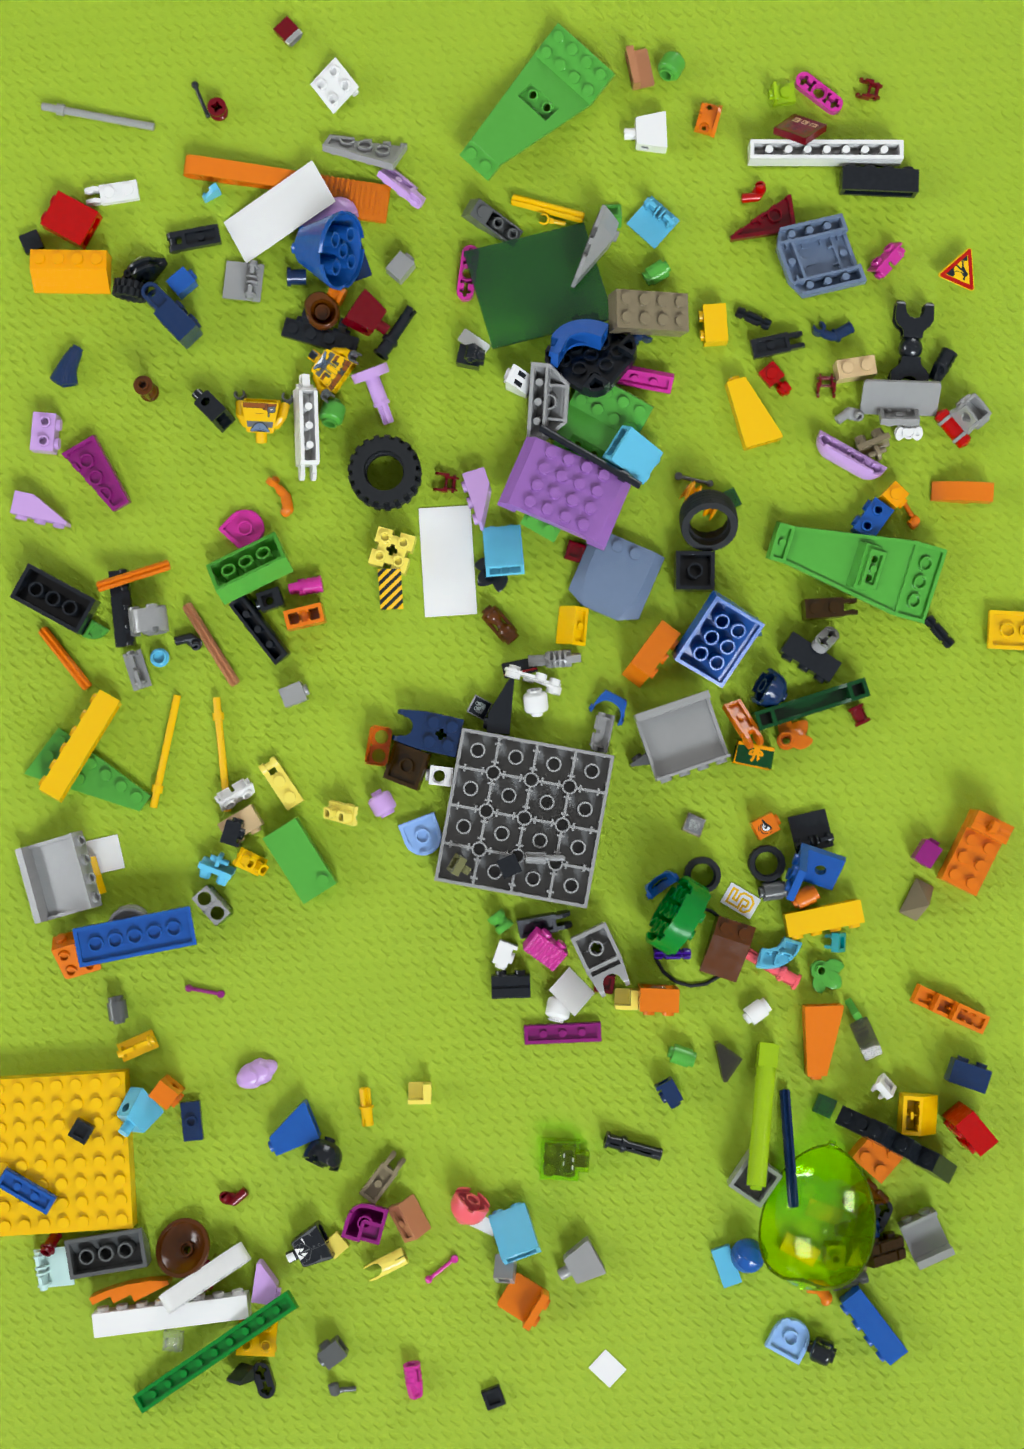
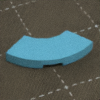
M784 936L777 947L770 949L761 948L755 967L775 969L784 966L797 955L802 942Z

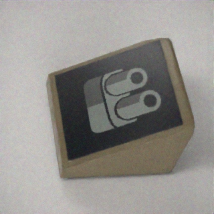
M688 812L681 830L700 838L706 819Z

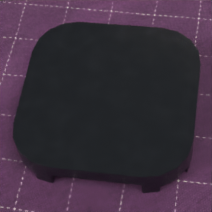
M591 312V315L579 317L576 315L572 318V321L579 319L601 321L598 314ZM608 325V336L601 350L589 346L573 347L565 353L558 368H555L570 383L571 388L585 396L598 398L607 394L634 364L637 358V345L630 333L627 336L625 334L609 333ZM549 345L545 350V363H551V357H549L551 346Z

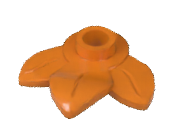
M807 720L794 723L789 721L778 725L780 734L777 736V745L781 749L790 750L796 748L801 750L812 744L813 739L806 735L808 731ZM785 738L790 740L788 744L783 743Z

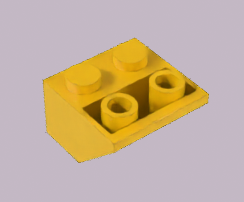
M899 1092L897 1131L909 1136L936 1134L938 1095Z

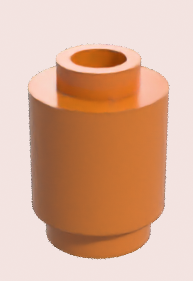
M806 885L799 889L794 902L791 901L795 909L799 908L802 910L816 903L820 895L814 885Z

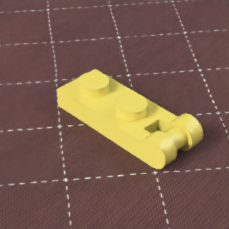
M273 756L269 759V762L266 764L262 763L258 768L287 811L304 801V799L277 758ZM275 767L278 772L271 775L269 770Z

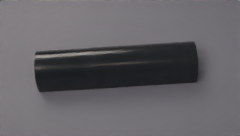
M247 595L229 604L275 665L285 660L291 654L290 650Z

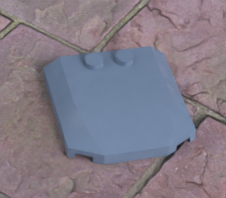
M842 213L780 227L776 243L777 256L787 284L802 299L863 285L867 281L862 265L857 264L846 234L848 227Z
M611 534L604 551L587 544L568 590L581 606L589 608L616 621L638 620L665 558L658 553Z

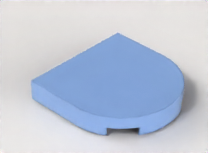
M434 812L398 825L403 841L412 853L425 856L433 853L440 846L442 832Z
M786 1317L779 1320L773 1326L764 1346L799 1365L807 1351L810 1334L806 1325L801 1320L794 1317Z

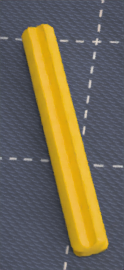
M513 194L511 199V205L546 213L578 223H582L585 213L582 211Z

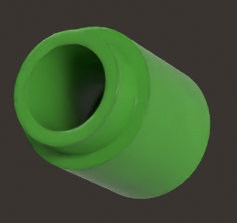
M660 259L645 268V271L641 274L646 284L651 286L669 277L671 269L666 261L662 262Z
M676 1043L673 1047H669L667 1057L670 1058L669 1062L686 1068L688 1066L693 1067L697 1052H694L693 1049Z

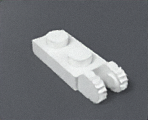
M136 179L99 185V187L91 186L84 189L87 195L100 194V198L86 200L87 206H108L140 200Z

